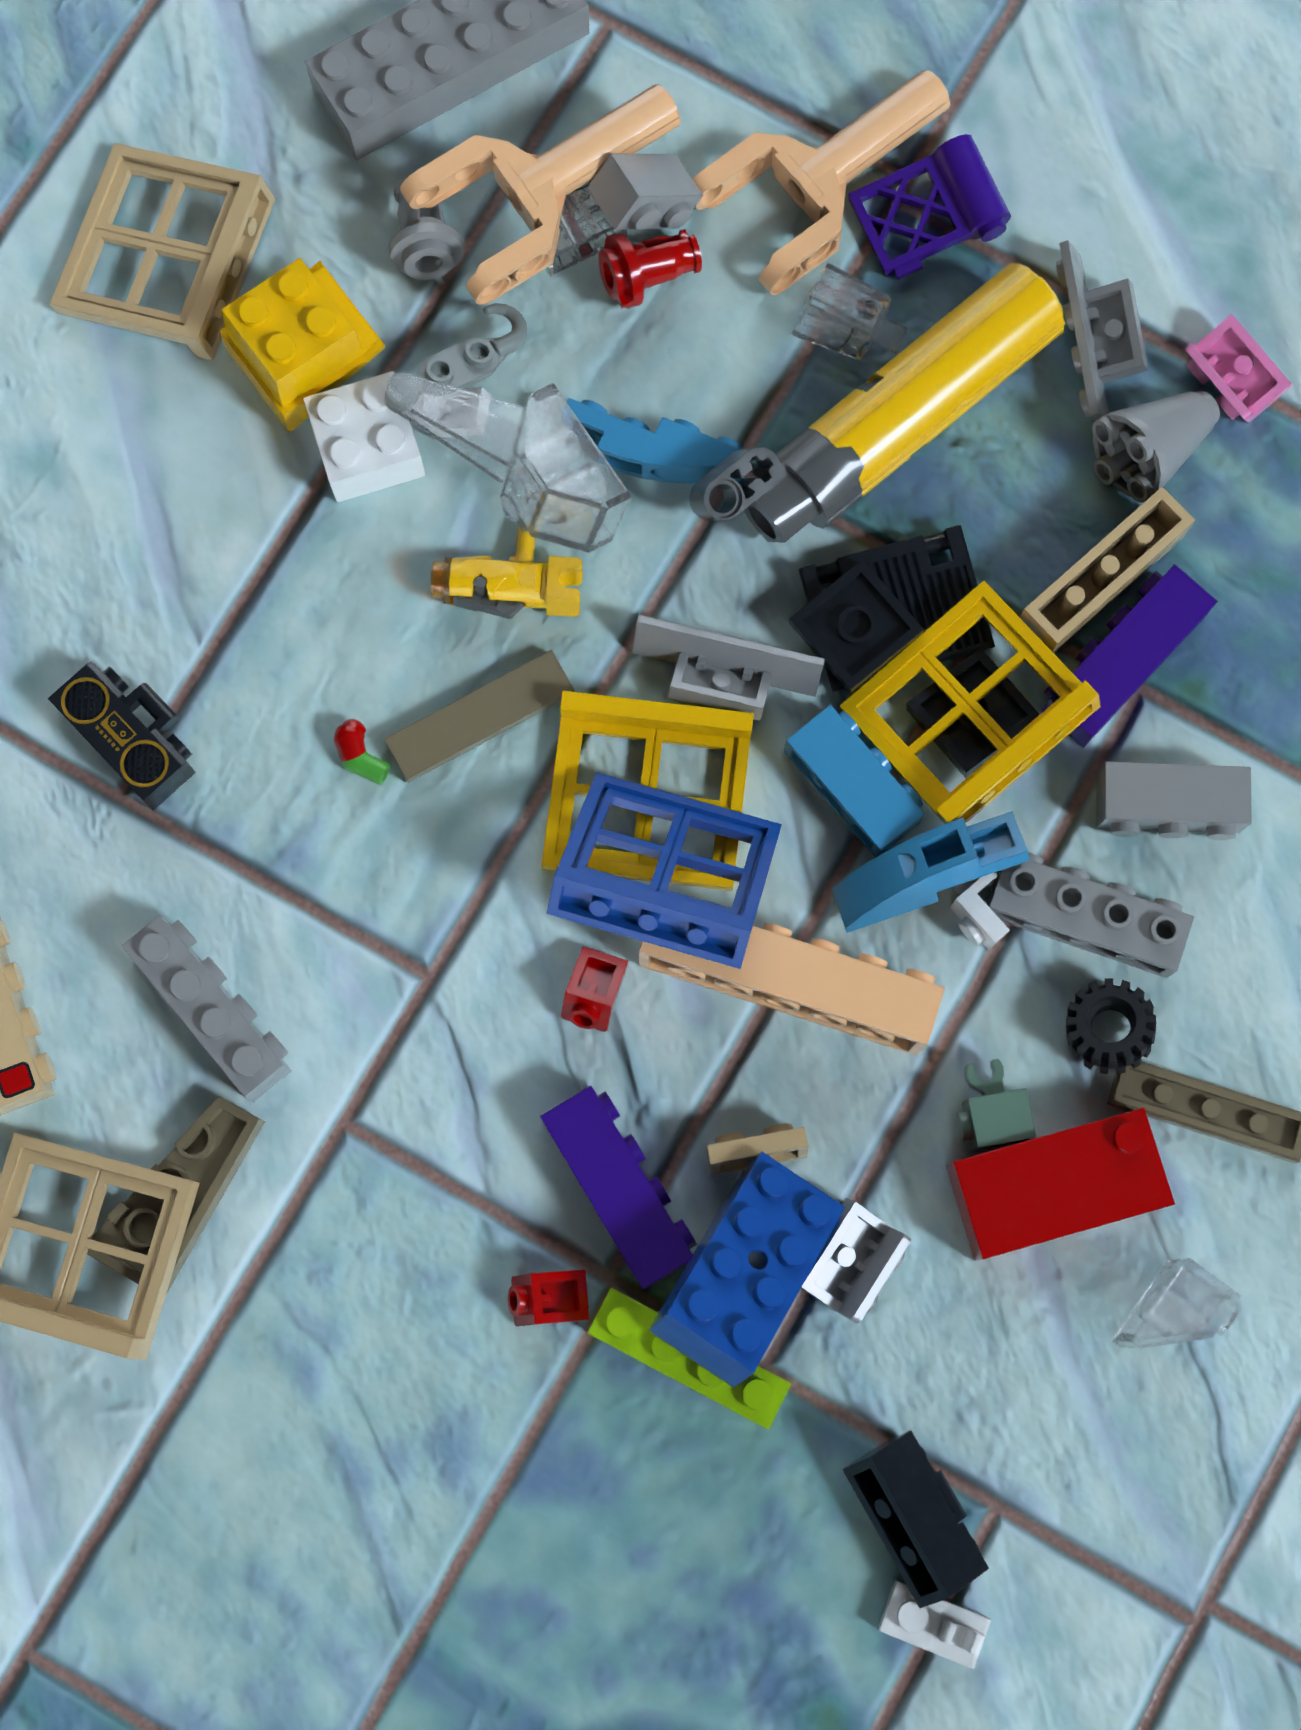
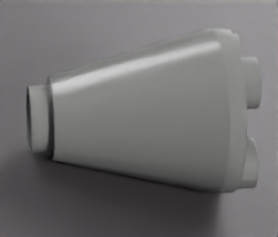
M1191 391L1114 411L1096 420L1092 424L1093 446L1097 458L1093 464L1096 477L1105 485L1113 484L1114 487L1135 501L1145 502L1156 491L1165 486L1214 429V425L1220 418V410L1216 400L1205 391Z

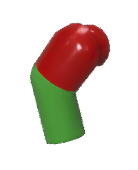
M355 719L344 721L342 725L337 727L333 739L342 766L352 773L382 785L388 776L391 764L367 753L364 744L366 728L360 721Z

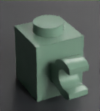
M999 1059L990 1061L992 1077L988 1081H982L976 1076L974 1063L967 1064L964 1068L966 1083L970 1088L982 1095L963 1101L961 1103L963 1111L956 1113L960 1138L962 1141L969 1140L971 1151L1024 1142L1037 1137L1027 1088L1004 1092V1068Z

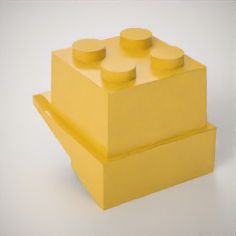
M298 258L221 309L225 327L220 329L219 332L226 350L288 432L297 428L309 417L304 397L340 387L385 349L382 340L320 260L309 269L302 259Z

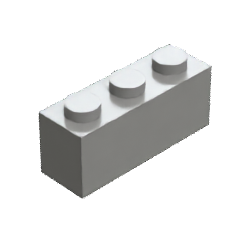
M1105 762L1096 773V828L1110 829V834L1113 836L1130 837L1139 835L1140 830L1159 831V837L1183 838L1188 836V832H1207L1208 839L1229 840L1236 838V833H1241L1252 824L1251 767Z

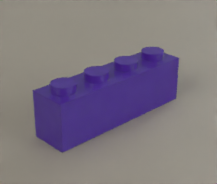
M1175 564L1164 576L1155 571L1138 590L1137 593L1143 597L1133 609L1125 604L1106 625L1112 630L1111 633L1102 642H1099L1094 637L1075 658L1081 665L1073 674L1082 683L1086 680L1099 694L1101 706L1069 734L1083 748L1197 627L1218 602ZM1049 686L1044 693L1050 698L1042 708V712L1060 698Z
M589 1086L544 1113L540 1118L642 1290L687 1264L693 1255L690 1249L695 1247L697 1243L683 1219L673 1223L664 1208L665 1205L672 1201L657 1176L648 1181L638 1163L646 1158L632 1134L630 1133L622 1138L613 1123L615 1119L620 1117V1114L606 1091L597 1096L592 1086Z

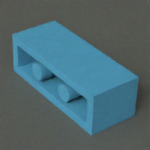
M830 704L786 740L784 753L876 858L920 823L925 814L921 809L923 802L910 785L904 783L901 786L890 774L889 771L892 770V766L884 754L876 747L870 750L858 737L861 731L856 722L844 711L838 714Z

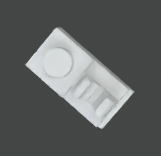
M895 1579L877 1629L914 1646L974 1669L991 1619L947 1600L919 1608L906 1583Z

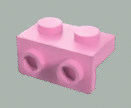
M1232 314L1196 345L1191 343L1185 348V351L1192 358L1185 365L1202 385L1211 380L1222 394L1215 400L1232 420L1241 415L1245 421L1250 423L1293 386Z

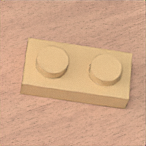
M783 1123L765 1128L763 1135L744 1138L743 1133L737 1132L717 1137L715 1144L707 1145V1159L711 1176L743 1170L761 1152H764L779 1163L807 1158L809 1144L805 1127L793 1129L792 1124Z

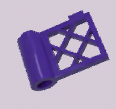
M968 134L954 137L939 146L932 155L848 194V200L885 277L895 273L897 280L923 269L922 260L969 238H981L983 242H987L999 237L1006 231V224L1011 218V214L972 135ZM924 173L928 174L933 184L928 201L904 193L909 180ZM899 186L898 191L892 189ZM877 195L894 200L886 220L868 215L862 202ZM937 195L942 205L935 203ZM900 203L924 210L917 230L893 223ZM931 212L948 217L955 229L941 237L923 232ZM874 227L882 229L880 237ZM889 232L913 239L907 253L892 260L889 259L883 247ZM919 241H920V242H923V243H926V244H924V245H922V246H920V247H917L918 244H919Z

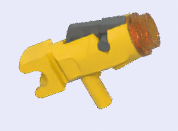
M524 522L518 525L515 556L509 558V561L494 560L487 555L461 558L445 557L444 561H433L431 570V598L442 599L443 604H450L451 606L476 612L481 611L507 619H512L522 608L546 609V615L576 617L580 614V591L576 588H567V586H579L582 584L583 562L577 557L549 556L548 563L534 562L536 526L532 523Z

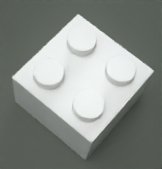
M394 371L303 398L337 503L426 476L407 411L391 407L385 398L388 382L396 377Z

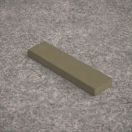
M550 650L384 740L407 783H410L561 702L562 691L575 692L553 651Z
M1141 1062V1065L1135 1069L1132 1068L1131 1064L1126 1066L1125 1073L1117 1074L1115 1072L1107 1100L1108 1105L1127 1111L1145 1108L1147 1117L1285 1161L1300 1163V1111L1145 1062Z

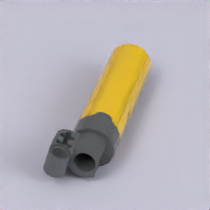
M1017 263L1008 264L869 377L867 382L852 391L779 452L774 454L771 450L761 447L739 449L729 455L692 487L689 501L693 512L699 518L705 520L722 521L730 520L744 511L749 521L767 542L785 543L809 522L816 527L824 529L910 459V456L932 441L1064 332L1063 309L1055 292L1042 277H1039L1029 267ZM749 461H756L758 465L753 470L756 478H743L752 470V464ZM733 478H743V479H740L738 482H736ZM716 486L724 494L723 506L717 512L709 503L710 493Z

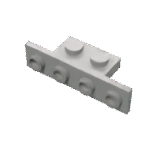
M1067 240L1059 243L1062 260L1056 262V269L1062 287L1068 290L1070 301L1064 304V314L1069 329L1071 331L1075 330L1077 346L1071 348L1075 369L1078 374H1083L1085 389L1079 391L1081 407L1086 417H1091L1096 421L1109 413L1104 383L1145 372L1149 369L1133 284L1127 278L1087 291L1081 256Z
M639 615L637 619L632 650L633 654L676 664L668 699L706 708L754 713L753 719L760 721L769 686L816 697L825 661L823 658L804 653L793 652Z

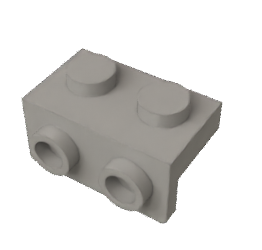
M846 1198L842 1204L845 1209L801 1288L835 1312L858 1324L876 1305L878 1293L890 1274L901 1265L911 1238L891 1228L857 1202Z

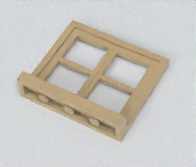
M114 143L49 305L59 314L187 344L196 357L213 361L222 339L219 330L225 327L221 309L235 301L239 295L275 202V197L261 175ZM132 175L172 184L153 233L113 224ZM185 187L226 196L207 246L166 237ZM105 242L145 251L126 302L85 293ZM158 255L199 264L180 315L139 306Z
M14 1132L0 1175V1271L14 1228L69 1244L52 1298L0 1283V1322L123 1358L146 1360L200 1183ZM34 1164L89 1179L72 1234L17 1218ZM108 1185L164 1200L147 1255L92 1239ZM88 1249L144 1264L128 1320L72 1304Z

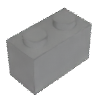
M610 154L588 186L589 191L615 230L680 228L691 218L692 210L703 197V194L676 154Z

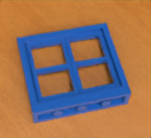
M596 772L554 875L546 914L741 969L782 824ZM611 804L672 821L664 846L602 829ZM689 826L750 843L751 846L744 869L681 851ZM596 842L659 859L650 885L587 868ZM676 865L739 882L732 908L668 891Z

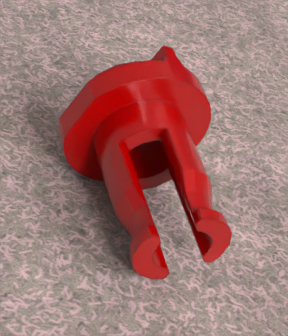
M686 229L680 230L678 235L659 236L632 244L622 232L608 235L605 239L604 249L600 250L598 256L599 270L604 287L612 300H618L621 309L640 306L644 299V289L675 280L687 272L694 271V274L699 273L702 268L701 252L694 234L688 237Z

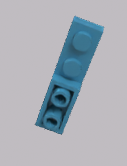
M568 398L561 413L562 429L564 432L597 445V465L648 480L670 483H696L733 452L743 449L738 442L728 437L720 436L716 439L701 433L696 425L684 419L672 421L662 417L654 433L640 420L626 417L624 420L608 414L603 406L591 400L579 402Z
M1013 811L970 826H966L964 818H960L891 848L848 875L834 886L832 891L845 930L848 933L939 902L936 892L1030 861V857Z

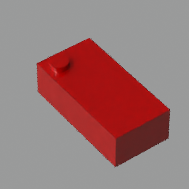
M1145 1108L957 1160L946 1165L974 1261L987 1259L1175 1205Z

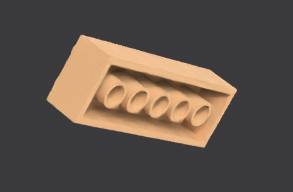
M764 923L763 929L756 926L752 927L741 969L642 941L639 950L640 967L915 1056L928 1045L945 987L934 984L935 977L928 973L915 969H907L905 974L886 969L888 962L881 958L860 953L858 959L840 954V946L818 938H812L810 944L791 938L793 934L791 930L772 923Z

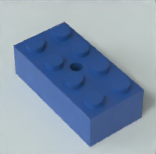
M761 1152L742 1170L648 1331L733 1388L755 1372L845 1207L764 1152Z

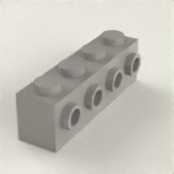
M1029 853L1030 861L997 871L996 874L998 876L994 880L987 905L1002 922L1165 978L1178 971L1194 916L1181 912L1183 907L1180 904L1163 898H1155L1153 902L1135 896V889L1124 884L1109 882L1107 886L1092 882L1089 880L1090 875L1073 867L1064 866L1060 871L1043 865L1044 859L1033 853Z
M161 915L157 916L121 947L241 1094L255 1102L292 1071L282 1059L289 1054L288 1051L271 1031L263 1036L256 1028L252 1020L258 1015L240 994L232 998L221 984L227 980V977L209 956L201 961L191 947L197 941L179 920L171 924Z

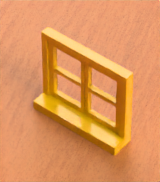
M982 581L840 705L841 710L846 712L856 722L865 737L884 754L893 768L916 791L944 824L960 818H964L966 824L1101 707L1099 694L1086 680L1082 683L985 581ZM984 617L1017 653L969 694L936 657ZM1025 661L1060 698L1011 739L981 707L978 701ZM923 670L956 706L908 747L875 710ZM964 714L998 751L949 792L916 755Z
M562 691L561 721L541 864L542 869L557 870L570 838L575 794L587 796L591 786L577 783L583 734L646 741L640 784L657 789L662 743L724 750L720 799L687 798L742 813L754 713ZM637 812L634 838L650 842L653 816ZM715 834L712 860L736 866L739 840ZM594 848L587 868L626 879L651 882L659 859L634 852ZM676 865L670 884L733 891L734 881Z

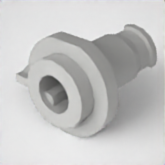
M405 177L394 187V197L396 202L399 203L397 216L400 231L393 236L389 243L390 259L399 272L419 280L435 279L439 285L444 284L445 274L457 266L463 257L464 248L461 235L455 228L445 224L441 203L433 208L412 209L400 193V187L407 178Z

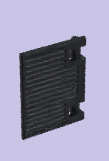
M961 525L946 528L943 532L925 537L920 535L839 557L833 562L819 566L814 564L798 569L808 604L822 592L820 584L837 580L863 559L923 627L924 632L978 586ZM950 550L952 561L935 566L931 565L929 555ZM982 617L936 658L943 662L975 653L980 648L983 650L994 648L995 644L988 621ZM825 666L832 692L845 689Z

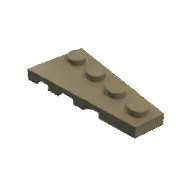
M220 1096L175 1142L176 1147L159 1165L155 1164L151 1168V1170L200 1183L167 1293L265 1123L262 1119ZM133 1192L125 1202L120 1201L106 1216L108 1220L93 1235L92 1239L147 1255L164 1200ZM88 1249L87 1255L139 1284L144 1264Z

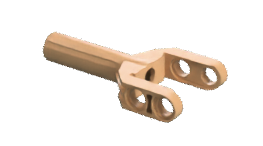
M928 69L926 71L923 70L818 148L807 146L786 135L754 132L693 178V181L703 194L695 208L703 210L717 207L772 167L775 179L814 222L813 225L773 253L769 264L759 276V282L770 295L780 294L839 251L846 184L948 110L950 107L948 91L939 77Z
M655 84L541 155L526 153L505 140L474 135L409 175L402 183L400 193L412 209L433 208L494 170L496 182L531 232L480 263L476 273L468 280L466 284L467 290L478 305H484L553 264L560 235L559 226L566 195L594 179L610 154H634L680 125L679 112L674 100L666 89L659 84Z

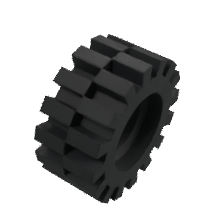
M1105 978V984L1098 986L1095 980L1088 983V991L1084 992L1080 989L1075 994V1002L1070 1001L1066 1017L1068 1046H1072V1054L1077 1060L1080 1057L1084 1059V1066L1090 1070L1096 1065L1099 1067V1073L1108 1074V1068H1116L1117 1074L1125 1073L1126 1066L1131 1064L1132 1068L1135 1069L1141 1065V1058L1143 1056L1147 1058L1151 1052V1046L1154 1044L1156 1034V1015L1153 1014L1154 1006L1150 999L1145 1001V992L1139 987L1135 991L1130 989L1131 982L1122 980L1121 986L1113 985V978ZM1108 1010L1122 1013L1130 1023L1131 1028L1128 1035L1124 1039L1113 1043L1097 1038L1092 1031L1091 1024L1099 1013Z

